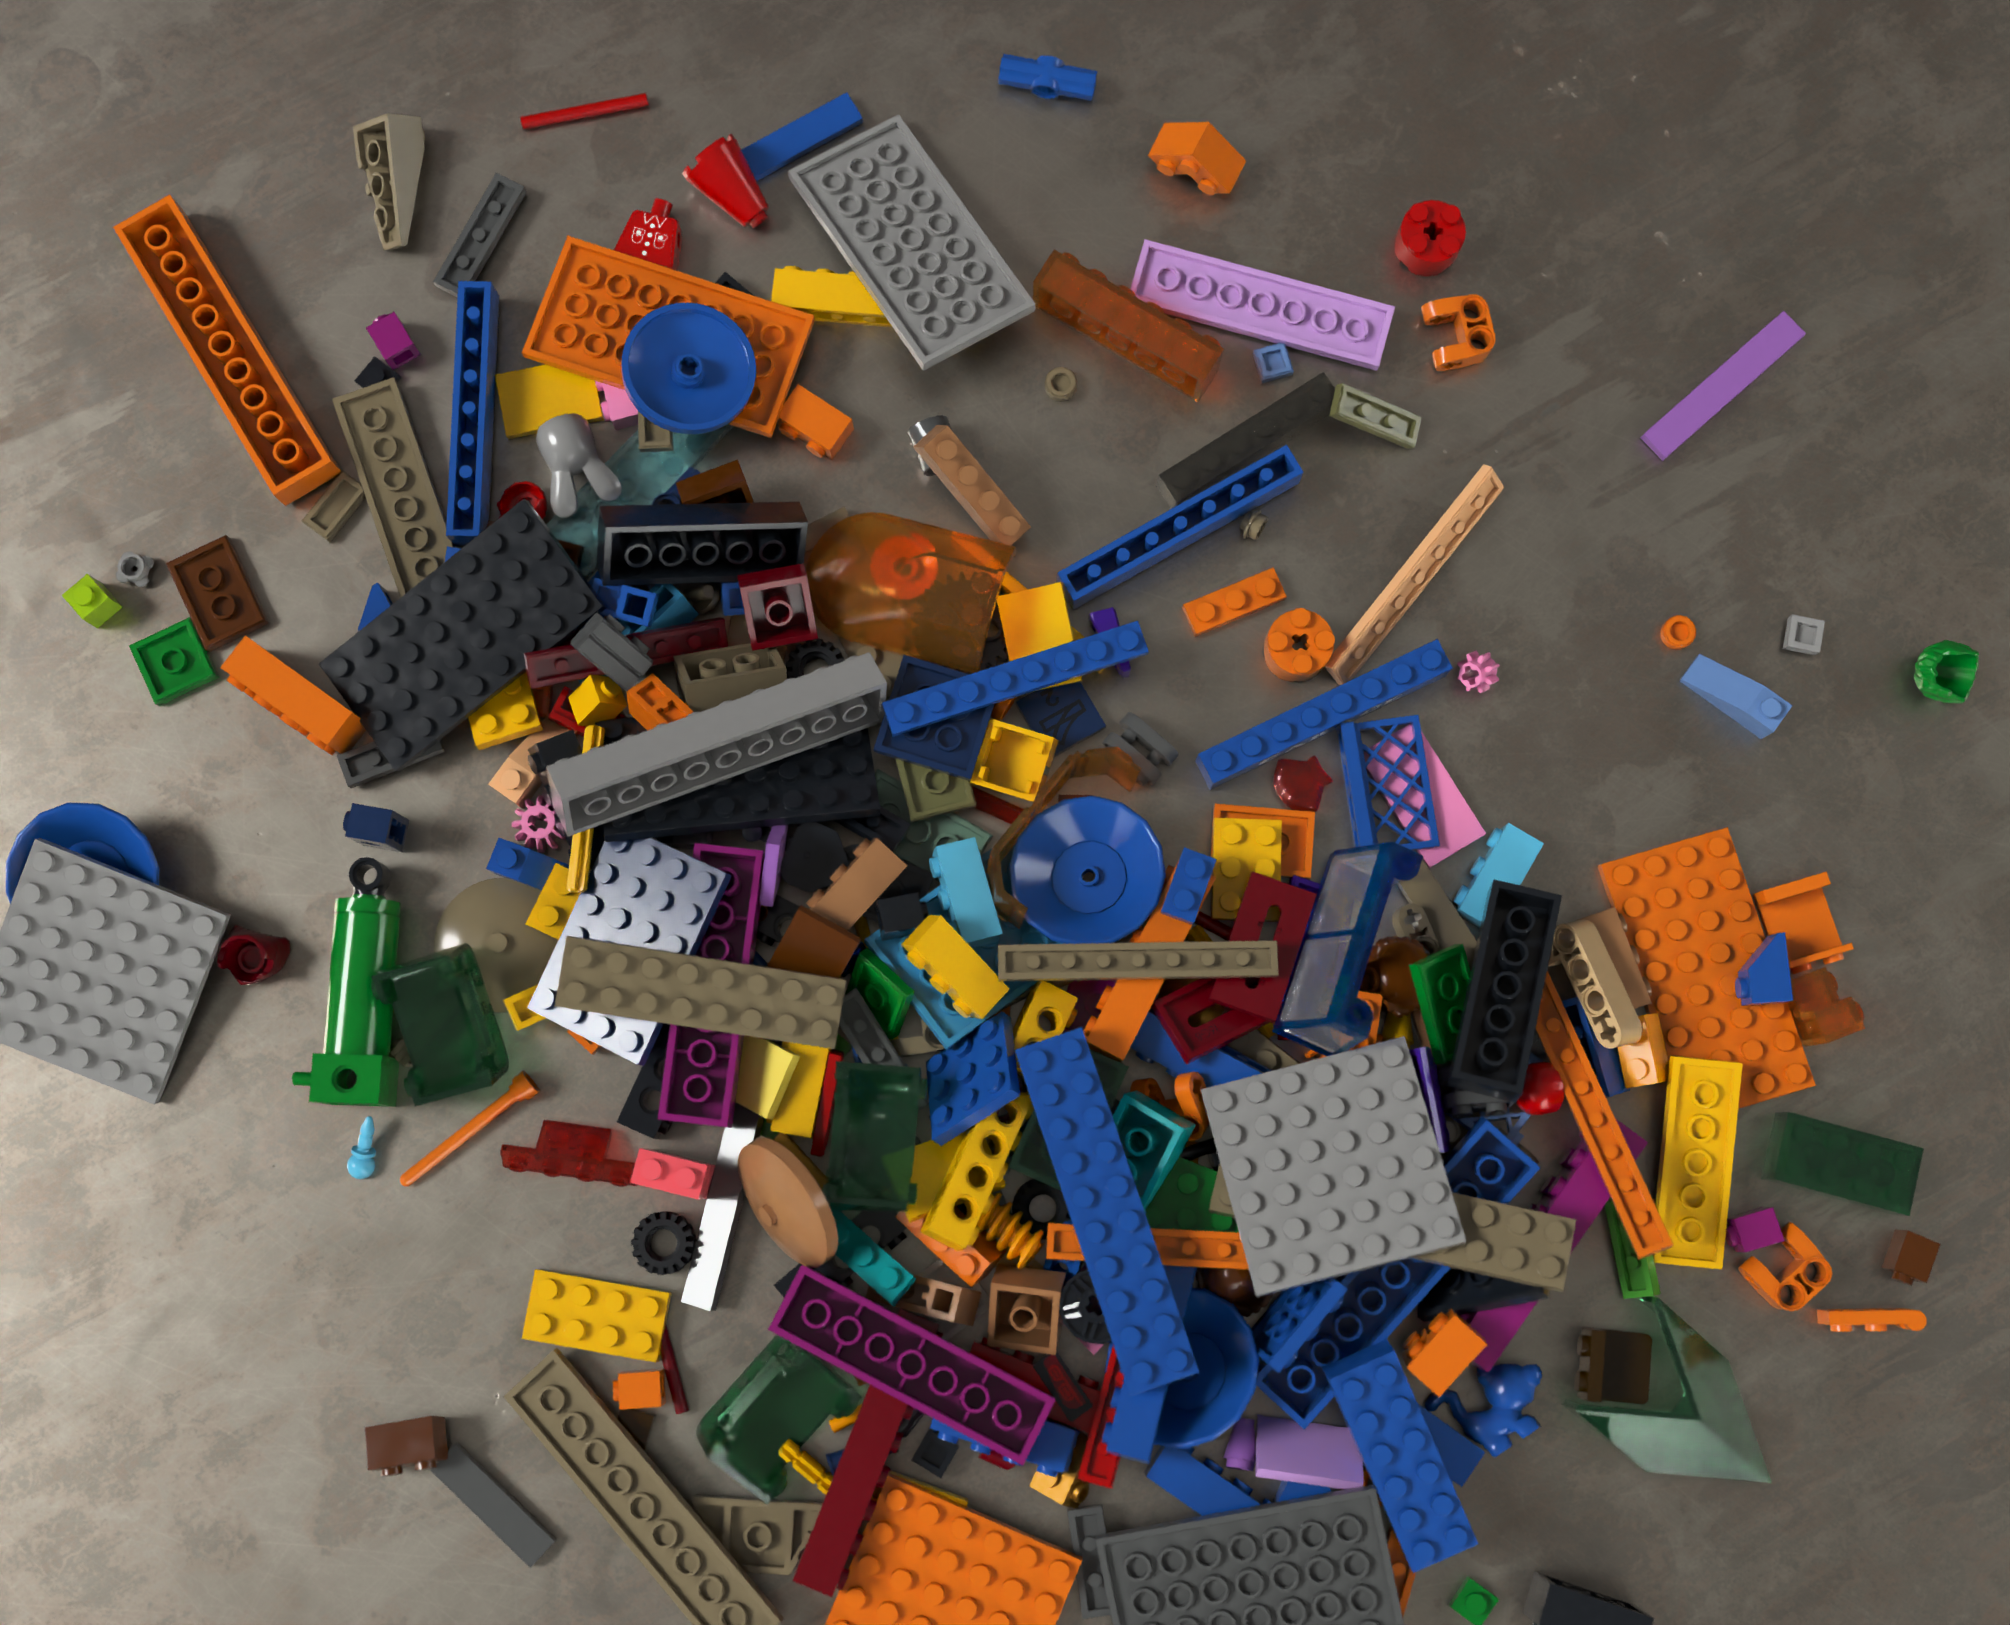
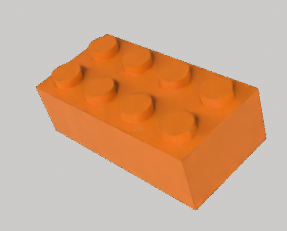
M246 635L220 667L230 674L226 679L229 683L252 697L262 707L278 716L280 720L294 730L307 736L306 738L332 756L336 751L342 754L352 750L366 731L360 722V717Z

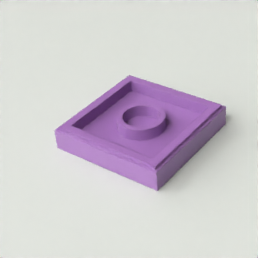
M788 825L772 826L766 843L759 903L763 906L773 907L782 879L781 865L785 856Z

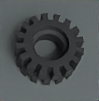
M818 638L817 641L813 642L808 640L803 645L799 643L795 646L796 650L794 652L791 651L788 655L789 661H786L787 678L803 676L805 665L812 659H822L831 666L845 661L841 651L834 647L833 643L829 641L825 643L823 639Z
M1047 1177L1031 1179L1025 1182L1014 1196L1012 1202L1013 1215L1019 1211L1023 1212L1019 1223L1023 1225L1030 1220L1033 1221L1030 1233L1034 1234L1039 1230H1043L1044 1233L1041 1240L1047 1239L1048 1223L1062 1224L1066 1221H1072L1059 1181ZM1038 1195H1048L1056 1203V1213L1047 1222L1036 1221L1030 1214V1203Z
M664 1211L653 1213L643 1218L639 1222V1226L634 1229V1238L631 1239V1245H633L634 1249L632 1254L633 1257L637 1258L639 1266L646 1268L647 1272L656 1273L657 1275L671 1274L681 1270L691 1261L695 1248L696 1234L694 1235L692 1231L694 1228L691 1223L689 1224L682 1215L679 1216L674 1212ZM661 1229L670 1230L677 1239L675 1251L667 1257L657 1255L651 1247L653 1235Z

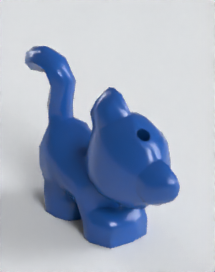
M1499 1364L1493 1366L1489 1372L1477 1368V1380L1483 1386L1484 1394L1492 1405V1408L1487 1411L1467 1412L1462 1405L1458 1393L1446 1389L1440 1397L1434 1392L1431 1393L1425 1401V1408L1428 1411H1436L1442 1403H1448L1453 1417L1461 1425L1465 1435L1474 1442L1483 1445L1492 1457H1496L1513 1445L1509 1438L1510 1434L1516 1432L1520 1437L1525 1438L1541 1426L1534 1416L1529 1414L1522 1416L1521 1412L1534 1400L1535 1388L1541 1381L1542 1371L1537 1364H1527L1523 1367L1518 1364Z

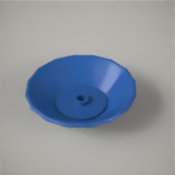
M1097 796L1064 799L1038 813L1017 838L1009 865L1012 896L1026 921L1051 941L1062 944L1115 943L1135 932L1157 907L1166 877L1162 845L1147 820L1124 803ZM1088 872L1095 874V879L1091 882L1083 880L1084 875Z
M65 803L39 813L17 834L6 860L5 892L10 903L33 842L37 838L45 839L159 885L160 867L149 839L127 816L101 804Z
M1192 1288L1183 1324L1199 1373L1169 1383L1154 1445L1186 1449L1214 1441L1240 1420L1255 1393L1259 1356L1251 1327L1234 1304L1208 1289ZM1112 1342L1109 1343L1105 1373L1113 1347Z

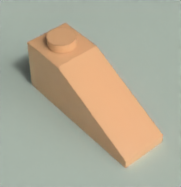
M549 716L541 722L543 730L530 734L508 756L488 784L522 809L525 808L524 801L526 799L531 800L542 784L539 774H535L529 765L528 755L530 754L528 749L536 743L570 731L549 720Z

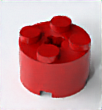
M1427 200L1415 203L1410 207L1402 220L1394 243L1396 256L1399 261H1402L1408 267L1407 270L1415 275L1431 277L1439 275L1453 264L1466 237V228L1461 211L1455 205H1449L1438 200Z

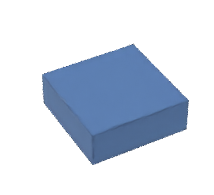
M1278 343L1253 350V357L1261 384L1293 375L1294 370L1286 344Z

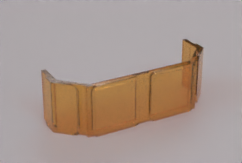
M1119 747L1096 748L1086 750L1085 753L1076 751L1074 755L1070 754L1038 792L1031 807H1026L994 845L990 852L986 873L989 874L987 881L997 916L1004 922L1009 921L1019 929L1023 924L1028 908L1004 890L1000 862L1014 847L1017 838L1033 818L1047 807L1070 778L1108 775L1131 792L1142 769L1132 762V758Z

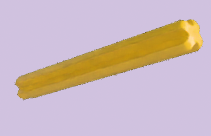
M589 725L585 728L582 754L594 747H603L605 735L603 727ZM594 827L574 834L572 837L567 880L568 891L583 893L587 890Z

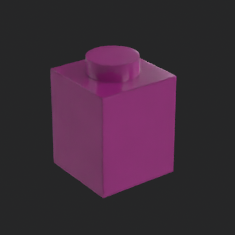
M395 312L377 317L370 326L366 327L384 360L392 370H396L421 355Z
M1759 1207L1727 1217L1725 1240L1730 1247H1733L1734 1252L1746 1253L1784 1241L1773 1207Z

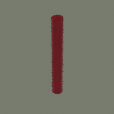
M666 1324L661 1342L660 1356L675 1413L680 1414L689 1411Z

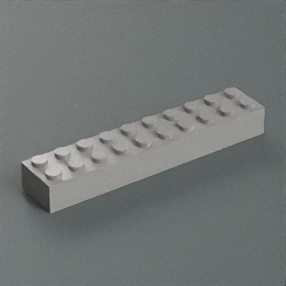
M870 652L860 656H851L843 662L829 667H820L812 673L798 678L786 679L781 684L767 689L755 690L750 695L733 701H724L718 706L702 712L690 713L685 718L659 724L653 729L637 735L625 736L620 741L606 746H597L586 753L572 758L560 759L554 764L546 766L552 804L567 837L756 769L882 723L885 715L882 702L886 701L887 682Z

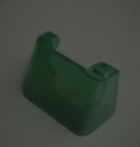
M468 943L379 971L371 976L373 980L371 989L374 997L377 1000H381L384 1005L392 1004L413 1065L408 1071V1076L404 1079V1087L407 1095L412 1097L415 1106L492 1086L508 1071L509 1059L476 956Z
M836 1061L835 1111L829 1167L826 1170V1177L829 1182L823 1184L822 1191L831 1210L908 1211L909 1205H916L918 1183H912L919 1100H926L928 1079L921 1078V1068Z
M776 1335L704 1415L697 1426L696 1437L708 1459L768 1505L774 1497L782 1494L788 1483V1473L785 1468L787 1462L778 1454L781 1445L786 1440L791 1439L801 1448L830 1414L836 1419L851 1415L862 1396L824 1359Z

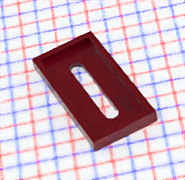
M1251 872L1228 941H1258L1268 909L1271 906L1279 907L1281 915L1272 940L1277 941L1278 976L1260 977L1258 986L1254 989L1246 986L1245 978H1216L1208 1001L1274 1024L1317 894Z
M1260 977L1245 978L1246 986L1250 988L1258 985ZM1200 978L1154 1001L1151 1005L1152 1010L1186 1065L1270 1022L1232 1009L1198 1027L1190 1026L1188 1018L1217 1004L1208 1001L1216 978ZM1290 979L1277 1019L1300 1008L1304 1003Z

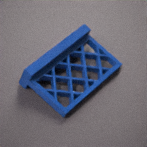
M1419 715L1354 723V721L1340 723L1336 731L1357 859L1439 847ZM1399 725H1412L1413 739L1407 747L1391 736L1392 732ZM1391 727L1388 733L1384 731L1382 728ZM1373 729L1384 738L1376 749L1372 751L1362 743L1360 731ZM1386 740L1403 751L1393 765L1377 754ZM1413 744H1415L1416 753L1410 750ZM1364 752L1370 755L1366 762ZM1406 754L1418 762L1419 771L1413 779H1410L1396 768ZM1373 758L1389 769L1379 784L1367 776L1366 767ZM1392 772L1408 783L1398 798L1382 787ZM1419 776L1421 780V786L1415 782ZM1369 784L1375 788L1371 795ZM1411 786L1423 794L1424 804L1418 812L1401 801ZM1378 791L1395 802L1384 817L1372 808L1371 800ZM1397 805L1414 816L1403 831L1388 820V817ZM1424 809L1427 819L1420 815ZM1374 817L1380 820L1377 827H1375ZM1417 819L1428 827L1429 841L1417 842L1406 834ZM1383 824L1400 835L1392 846L1379 847L1377 832ZM1403 838L1409 842L1407 844H1399Z

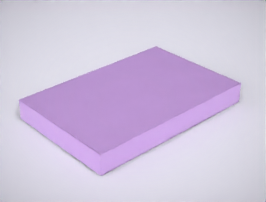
M1262 1415L1257 1416L1256 1477L1338 1489H1351L1363 1486V1461L1348 1428L1310 1423L1304 1430L1295 1420Z

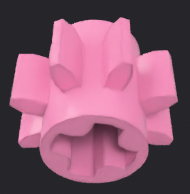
M1476 650L1468 653L1467 659L1457 663L1460 667L1457 680H1461L1466 686V691L1477 687L1479 693H1483L1490 689L1491 684L1499 681L1496 674L1497 668L1500 665L1490 658V652L1479 656Z

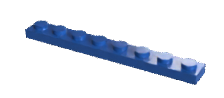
M1135 621L882 702V707L892 737L1145 656L1149 653L1139 622Z

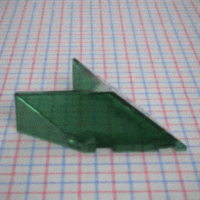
M1653 1296L1641 1297L1640 1301L1657 1315L1684 1391L1683 1396L1671 1412L1576 1404L1565 1399L1562 1405L1646 1472L1772 1483L1729 1361L1661 1299Z

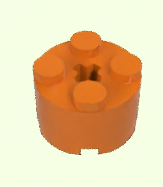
M1296 608L1295 610L1288 611L1273 622L1265 638L1264 658L1266 665L1275 676L1284 681L1304 682L1311 680L1324 669L1333 653L1335 637L1329 624L1317 613L1305 608ZM1301 642L1304 647L1296 651L1293 648L1294 643Z

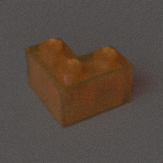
M1826 967L1814 969L1791 978L1793 1001L1788 1002L1804 1047L1829 1043L1865 1029L1862 1022L1864 1020L1862 1008L1856 1001H1853L1852 996L1839 999L1836 992L1838 991L1837 981L1834 975L1827 971Z

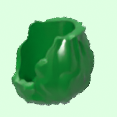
M1943 640L1926 647L1915 663L1914 680L1918 689L1924 696L1935 701L1964 703L1970 694L1979 666V652L1967 645L1949 640Z

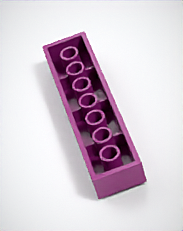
M695 843L694 858L732 875L696 952V956L753 964L761 909L759 900L765 852L763 850ZM670 1024L658 1120L732 1128L744 1035Z
M1616 1119L1631 1154L1636 1161L1648 1142ZM1581 1132L1579 1136L1582 1140L1575 1149L1571 1147L1560 1160V1164L1563 1167L1556 1177L1551 1175L1541 1187L1540 1192L1543 1195L1536 1205L1532 1203L1527 1207L1530 1210L1576 1220L1570 1254L1610 1198ZM1538 1301L1459 1315L1482 1335L1487 1343L1471 1364L1489 1372Z
M801 1265L768 1328L769 1331L1022 1466L1056 1400L1049 1394L804 1265Z

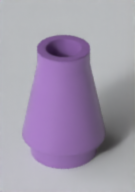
M1240 1418L1233 1425L1223 1457L1226 1459V1468L1254 1471V1463H1256L1255 1420Z

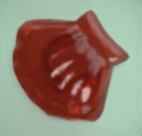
M1315 755L1307 761L1280 759L1277 761L1273 776V785L1281 801L1291 810L1317 812L1324 787L1333 782L1332 778L1323 770Z

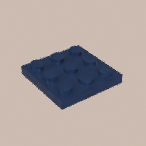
M903 655L889 700L969 674ZM995 704L892 737L886 716L884 715L873 750L882 755L971 781Z

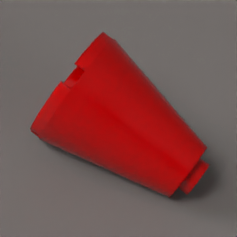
M728 134L727 141L724 137H721L694 158L698 164L693 169L688 165L684 169L682 175L687 182L743 227L751 225L752 228H755L768 217L765 212L769 206L737 140L732 134Z

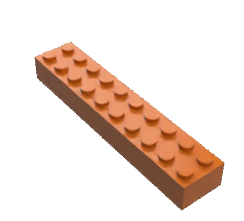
M169 194L114 226L115 232L273 495L282 504L287 506L338 476L341 472L339 466L189 218L174 198Z

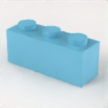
M1510 823L1503 826L1501 830L1497 827L1493 830L1486 842V845L1490 847L1484 858L1481 856L1477 858L1470 870V874L1474 875L1468 887L1464 884L1461 886L1453 900L1454 903L1458 904L1455 909L1461 918L1478 928L1481 926L1487 893L1493 879L1521 885L1544 845L1543 842Z
M975 837L936 846L932 855L933 858H929V865L933 878H939L942 890L938 891V898L942 910H948L951 921L949 924L971 948L998 942L1003 933Z

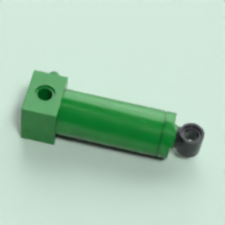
M364 857L356 860L349 870V880L354 886L353 895L351 897L335 899L323 1053H313L311 1072L293 1073L292 1083L298 1086H310L309 1102L396 1107L399 1062L395 1058L390 1057L401 902L387 900L384 897L385 891L391 882V872L388 867L373 858ZM375 868L377 872L376 879L370 884H365V873L369 869ZM357 1076L356 1084L353 1085L354 1077Z

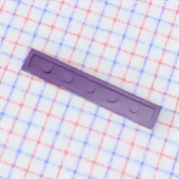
M1785 311L1781 312L1640 438L1664 461L1801 340L1806 333Z

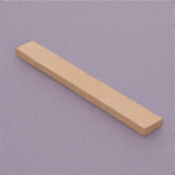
M1483 464L1331 655L1325 668L1337 684L1342 685L1354 678L1505 488L1492 467Z

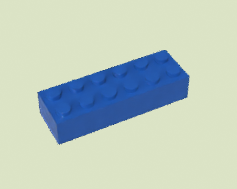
M1387 1339L1322 1367L1371 1482L1376 1488L1378 1498L1402 1553L1412 1572L1415 1573L1478 1545L1395 1350Z

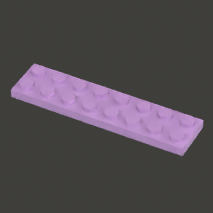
M1146 239L1143 243L1127 299L1128 304L1268 342L1284 343L1287 347L1376 371L1380 365L1395 306Z

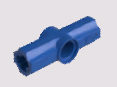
M1003 54L998 84L1029 89L1034 95L1044 99H1054L1062 95L1092 101L1097 71L1065 65L1061 59L1053 56H1040L1035 60Z

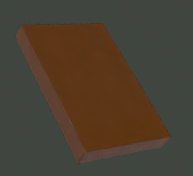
M227 535L166 563L202 644L208 652L270 624L231 539Z

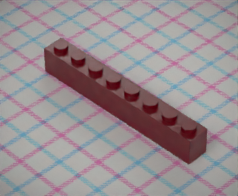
M905 1309L899 1310V1316L942 1338L944 1333L937 1331L939 1323ZM871 1384L792 1580L829 1597L833 1596L836 1589L843 1591L850 1573L849 1569L844 1568L849 1554L856 1556L864 1537L858 1531L863 1520L868 1522L871 1520L877 1501L871 1498L876 1486L883 1488L891 1469L885 1465L889 1452L897 1453L904 1436L903 1433L898 1432L902 1419L910 1420L914 1407Z

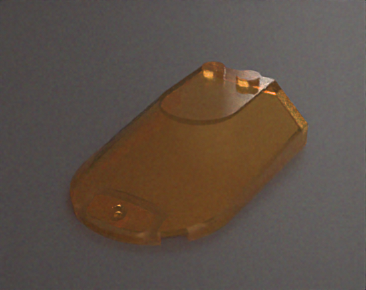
M877 512L856 514L839 521L828 529L818 540L810 554L806 574L813 611L827 629L844 640L900 656L907 655L963 673H976L981 671L985 639L1004 575L1012 558L1016 556L1017 549L1007 544L890 514Z

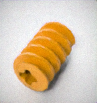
M999 1192L994 1195L993 1203L988 1212L981 1214L976 1226L980 1227L979 1232L989 1228L986 1235L987 1241L991 1242L999 1238L996 1245L998 1251L1010 1247L1007 1253L1008 1260L1011 1261L1020 1256L1017 1268L1022 1270L1045 1245V1243L1042 1244L1040 1242L1044 1231L1039 1230L1031 1234L1030 1230L1033 1221L1030 1220L1021 1225L1019 1222L1023 1212L1019 1211L1011 1216L1009 1212L1013 1203L1008 1202L1000 1206L999 1202L1003 1194Z

